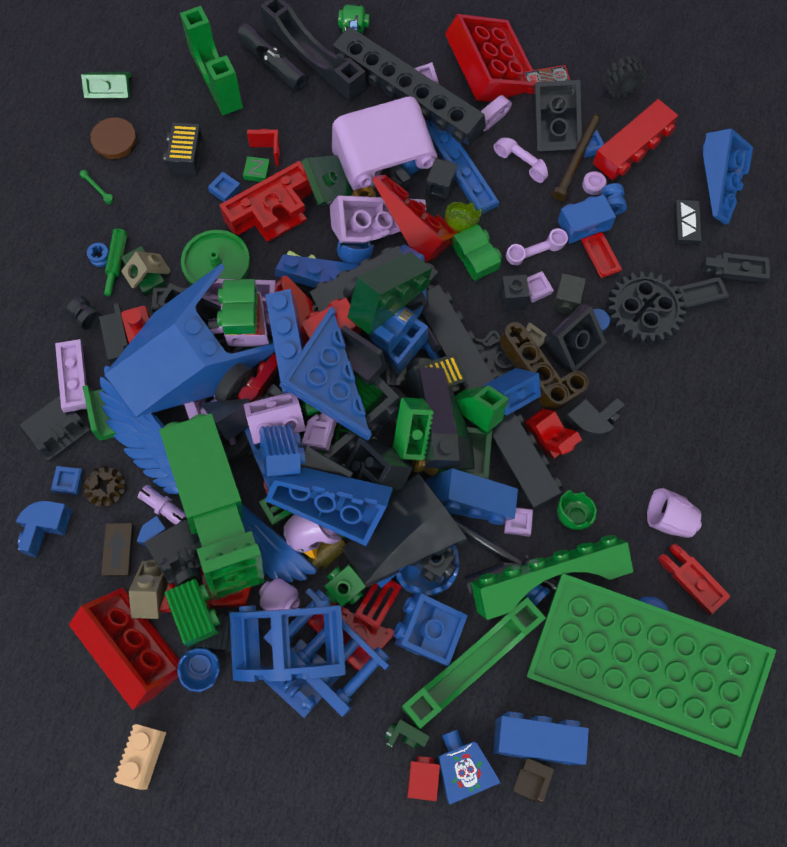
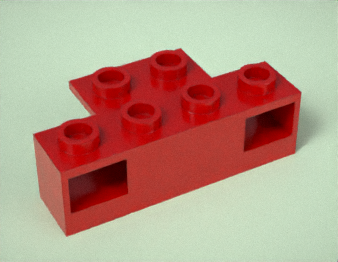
M298 161L219 206L223 220L233 234L238 236L256 226L266 242H269L307 220L302 213L305 211V205L301 200L313 194L303 165Z

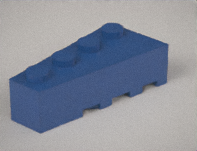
M300 466V474L276 476L265 501L366 546L388 505L393 488Z

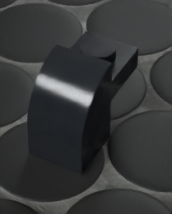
M617 398L599 413L585 399L567 415L564 424L570 430L577 431L581 439L585 441H601L610 435L614 429L612 425L622 417L620 411L624 404Z

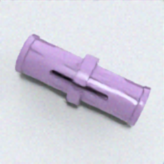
M150 485L142 488L150 494L149 497L143 492H139L138 498L154 508V512L157 515H163L175 525L182 522L176 516L181 517L183 520L187 519L185 512L172 504V500L169 497H163L151 488Z

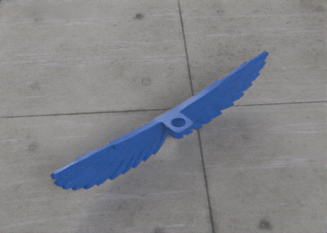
M105 366L104 373L109 370L110 366ZM100 377V385L104 391L99 393L101 399L106 404L102 405V409L110 418L106 420V423L117 433L114 434V437L128 447L124 448L125 453L132 459H136L133 462L138 467L145 469L143 473L146 476L158 478L153 480V482L160 487H166L163 489L164 492L179 494L159 429L165 426L153 413L135 418L105 377ZM242 504L244 518H241L245 533L252 531L255 543L258 544L264 577L267 574L272 579L281 577L287 582H293L294 579L299 581L307 580L308 577L305 573L315 574L317 572V568L300 552L290 547L285 538Z

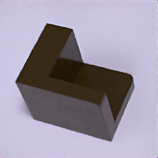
M523 758L513 791L538 803H543L554 769L532 759Z

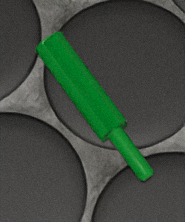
M122 229L113 230L105 273H107L105 296H111L114 279L120 273L121 257L124 253L127 232Z

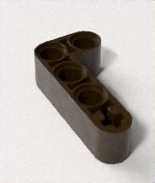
M512 322L502 332L499 344L515 368L536 372L544 377L545 381L540 380L541 397L537 398L544 409L557 411L575 400L587 389L589 380L583 372L574 371L560 378L522 324ZM522 354L528 355L531 360L525 359ZM570 382L575 383L578 389L573 388ZM551 394H555L559 401H555Z

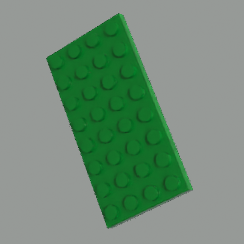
M562 573L526 676L741 757L776 649Z

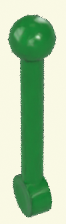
M87 170L80 171V177L86 179L103 196L106 204H111L113 202L112 195L106 194L89 176Z

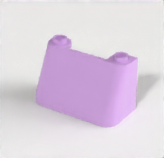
M411 96L342 115L334 121L332 126V152L334 156L338 155L345 176L353 190L370 186L375 177V171L415 160L418 168L428 169L433 166L435 158H437L420 105Z

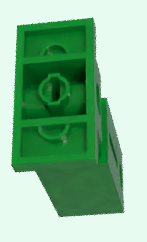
M212 413L208 415L198 414L188 421L181 423L172 422L159 429L191 533H198L202 547L197 549V553L213 601L228 596V594L231 595L243 591L250 586L254 587L265 583L261 553L258 544L255 543L252 531L245 533L241 518H244L241 499Z

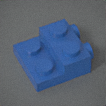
M422 593L414 594L413 598L409 597L404 604L403 611L406 612L403 623L399 622L394 629L393 637L396 638L394 645L416 655H422L443 666H449L468 615Z

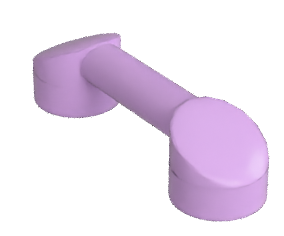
M501 138L494 144V150L500 157L507 158L512 152L530 164L532 168L529 170V174L536 182L542 183L548 177V170L544 161L537 159L518 146L513 139Z
M557 228L551 231L546 241L524 249L519 244H513L508 248L506 258L512 265L518 266L527 257L546 250L558 251L562 249L568 240V235L563 229Z

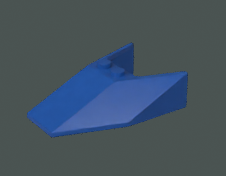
M222 263L154 312L104 376L135 418L213 397L220 381L234 365L243 363L253 370L262 361L268 360L272 354H275L274 343L233 354L227 353L196 312V304L210 286L219 279L225 267Z

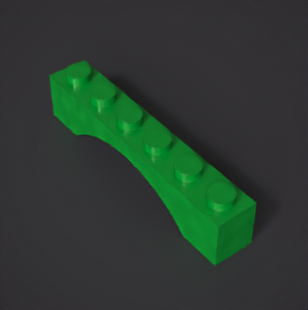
M608 535L602 537L601 541L596 543L579 544L577 549L556 551L553 553V556L545 559H531L529 564L523 566H508L504 569V572L483 574L479 576L478 580L471 582L477 612L486 620L510 613L533 588L543 581L562 573L587 572L600 575L609 580L633 573L628 542L617 538L615 535Z
M527 597L456 661L402 706V710L420 730L546 619L545 616Z

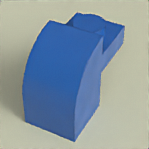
M39 501L26 507L16 520L18 524L25 528L18 538V550L26 555L37 557L45 532L65 536L72 510L65 504L50 501Z

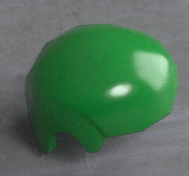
M567 490L560 496L557 514L564 526L574 530H583L590 527L596 520L597 508L594 501L586 496L584 492L573 493L571 490Z

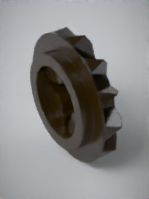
M107 466L99 469L94 468L90 475H86L85 484L82 485L84 496L90 503L96 506L104 507L116 503L125 490V481L122 474L115 468ZM99 479L104 480L106 483L110 482L106 485L108 494L102 489H97L100 487Z

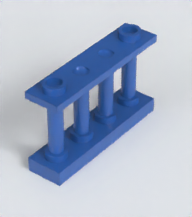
M310 588L306 591L313 599L306 607H313L314 601L330 600L320 589L317 592ZM313 615L297 616L289 625L291 666L310 664L312 661L311 657L325 643V629L323 628L303 650L297 651L291 645L293 641L291 638ZM342 618V628L352 637L344 646V660L346 661L359 646L371 658L343 689L339 688L336 690L329 683L332 680L330 677L304 679L344 717L353 708L349 704L353 693L379 665L384 670H388L391 665L387 662L390 657L380 647L374 650ZM270 630L263 638L272 646V633Z

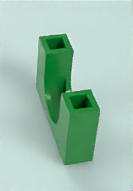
M198 6L180 13L189 51L222 116L242 109L236 72L227 55L219 58L210 23L202 7Z

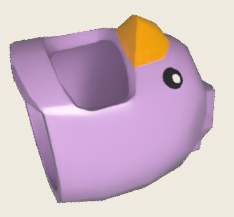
M293 514L284 526V537L287 544L294 550L305 553L313 559L317 558L318 547L322 542L333 545L341 540L340 534L296 514Z

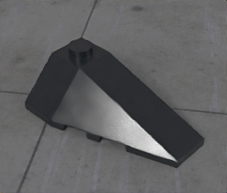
M418 367L419 399H424L434 412L431 415L433 419L430 420L432 424L430 425L431 429L429 430L430 434L428 435L429 439L426 445L428 448L425 450L427 453L425 454L426 458L423 460V468L473 470L475 468L473 442L444 368Z

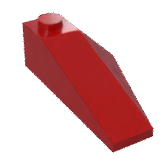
M386 175L373 178V183L408 245L424 255L425 262L435 259L452 243L453 236L458 234V232L437 214L434 218L426 212V205L422 202L410 200L408 198L409 193Z

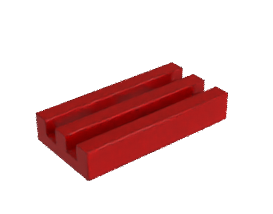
M393 580L384 585L366 616L363 612L379 586L377 583L372 585L355 613L353 620L357 622L360 620L363 622L362 625L366 627L369 625L373 631L377 632L402 588L400 584ZM389 588H394L376 621L372 618Z

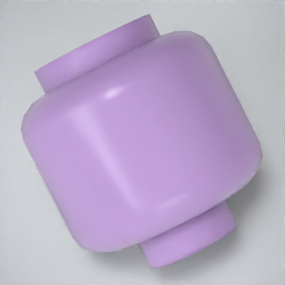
M281 578L274 579L271 582L267 581L259 591V595H261L260 606L264 610L298 608L300 604L298 590Z

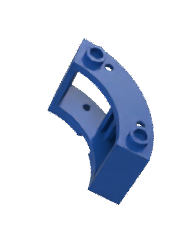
M330 600L314 601L313 607L256 610V605L239 606V612L230 613L234 681L293 680L292 674H296V678L309 679L345 675L341 605H330ZM324 614L327 663L291 666L288 617ZM258 618H271L273 666H261Z

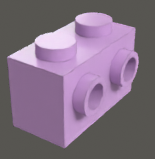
M290 392L244 404L254 444L260 443V428L262 426L264 428L267 426L271 428L273 425L277 427L278 425L287 426L290 424L293 427L294 434L306 431L298 398Z

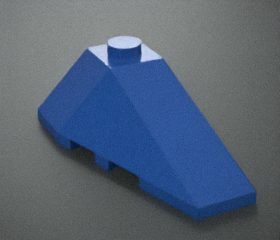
M732 128L706 133L705 143L703 144V158L713 217L724 225L729 224L737 203L735 196L737 191H741L744 184L741 180L743 175L749 172L753 146Z

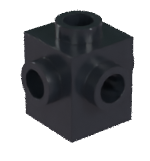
M448 546L446 547L447 551L439 555L433 553L421 559L422 562L414 567L421 571L420 575L431 583L437 581L442 584L445 578L449 580L457 568L452 548Z

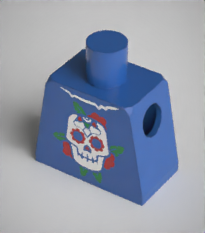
M458 729L442 736L448 753L438 756V762L446 800L449 805L500 783L476 741L464 746Z

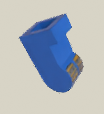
M404 306L370 334L371 342L387 354H390L413 326L417 317L416 313Z

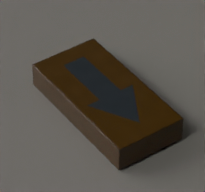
M106 523L101 572L103 577H130L134 525L132 523Z

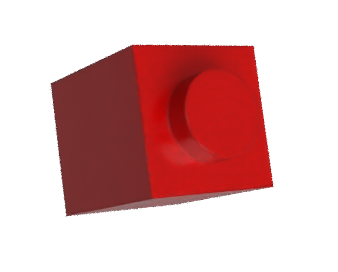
M417 756V762L411 761L407 798L437 801L440 765L434 764V758Z

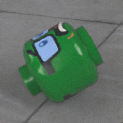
M346 4L343 10H339L338 26L342 28L343 32L349 26L363 34L365 28H369L370 14H366L364 6Z

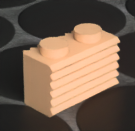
M135 724L132 726L133 730L130 731L131 736L128 737L129 742L126 743L127 748L124 749L125 753L122 755L123 759L120 760L121 765L118 766L119 771L116 772L117 777L114 778L115 783L135 789L145 790L148 788L166 732Z

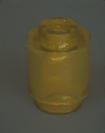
M342 539L333 545L321 542L318 547L317 558L313 559L308 556L307 560L317 570L320 567L325 570L343 553L342 549L346 544Z

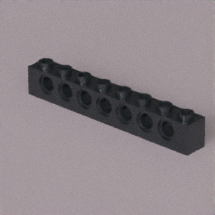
M350 26L333 44L336 55L351 58L365 70V76L373 86H379L384 89L385 93L391 98L414 97L420 105L424 119L432 121L439 130L450 133L457 142H463L470 146L486 128L484 113Z

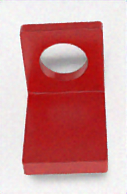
M247 130L250 147H274L275 164L279 166L280 140L278 130Z

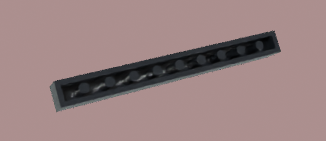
M440 285L427 290L428 304L424 305L421 313L441 344V351L444 357L456 353L468 380L461 385L463 390L483 386L498 378L495 370H489L487 367L488 359L483 350H477L474 345L476 339L470 329L466 331L462 323L465 321L459 310L454 311L451 305L453 300L447 290L443 292ZM517 410L508 415L504 414L503 420L491 429L492 440L530 507L535 512L559 499L561 496L560 490L563 487L556 475L551 476L547 468L550 465L543 453L538 454L534 447L537 445V442L531 432L526 433L522 426L525 424L524 420Z

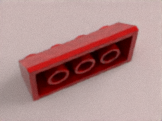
M120 588L82 605L69 623L71 629L132 710L153 699L178 678L177 668L180 660L147 618H131L130 599L124 588Z

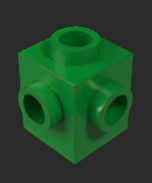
M350 562L342 569L337 566L326 576L329 581L325 584L327 589L325 593L334 604L338 602L341 606H344L349 602L352 605L363 595L360 591L366 586ZM341 583L346 584L348 587H343Z

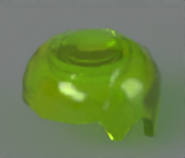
M452 202L445 210V220L453 230L462 232L478 224L482 210L478 209L476 211L473 203L465 205L461 202Z

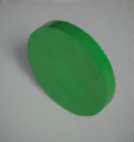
M209 230L196 235L187 243L181 256L182 271L190 285H193L221 263L225 268L219 279H246L250 270V256L245 243L237 235L224 230Z

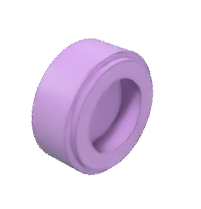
M593 171L585 175L582 186L586 193L599 195L601 194V189L606 186L607 181L602 173Z

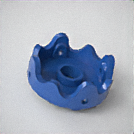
M449 546L454 551L455 565L457 566L449 580L445 578L442 584L437 581L431 583L420 575V570L409 564L395 575L399 584L413 595L422 593L428 597H433L443 593L453 584L459 571V555L456 546Z

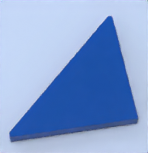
M330 307L279 386L368 441L372 435L371 430L368 429L365 418L366 413L361 397L357 392L355 376L351 363L347 358L341 329L336 321V312L333 307Z

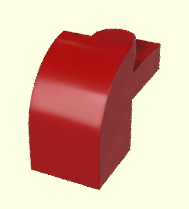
M541 409L524 422L539 447L554 459L560 454L563 455L571 452L575 445L582 440L577 431L563 427L555 411Z

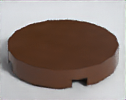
M118 117L107 118L100 121L93 128L91 143L97 154L105 156L107 159H120L132 152L131 149L137 143V135L132 124L127 120Z

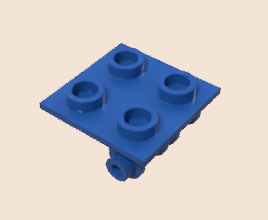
M300 639L294 648L297 651L303 650L307 644ZM317 653L311 657L312 661L310 664L327 663ZM292 674L293 680L290 681L264 680L303 718L308 715L322 698L304 678H296V674ZM340 676L330 677L332 680L329 683L333 685Z

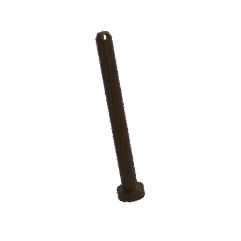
M594 114L591 117L559 186L555 187L551 193L552 197L558 201H565L568 197L567 189L600 121L598 114Z

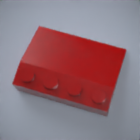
M462 14L456 15L445 35L476 101L493 102L501 95L509 98L526 93L528 88L534 86L535 82L525 81L523 72L533 69L508 20Z

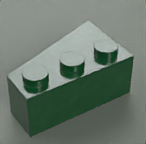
M409 251L358 276L347 318L370 335L428 287L432 267Z

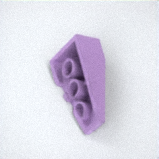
M337 196L330 205L331 227L340 243L363 244L400 232L397 223L382 198ZM410 199L415 200L417 202H422L424 205H426L425 200L423 199Z

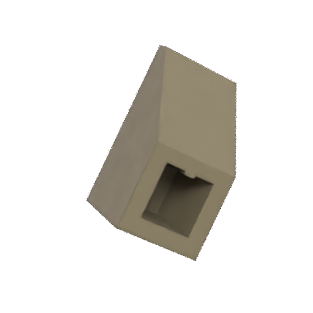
M155 560L141 562L129 589L131 618L159 619L161 614L159 609L165 595L164 592H166L167 580Z

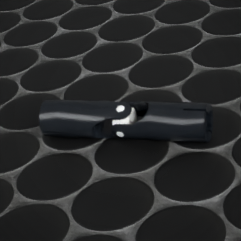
M245 23L238 29L237 39L269 66L293 90L301 91L308 83L307 74L289 58L282 55L252 25Z

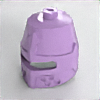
M664 488L654 490L647 511L649 526L666 534L685 538L693 537L696 531H699L701 528V511L689 502L687 498ZM667 500V507L665 513H662V508L664 506L665 501Z

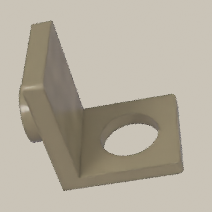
M139 251L134 253L122 269L123 275L132 288H136L147 273L169 274L171 271L160 254ZM133 265H136L138 268V275L136 278H133L131 276V268Z

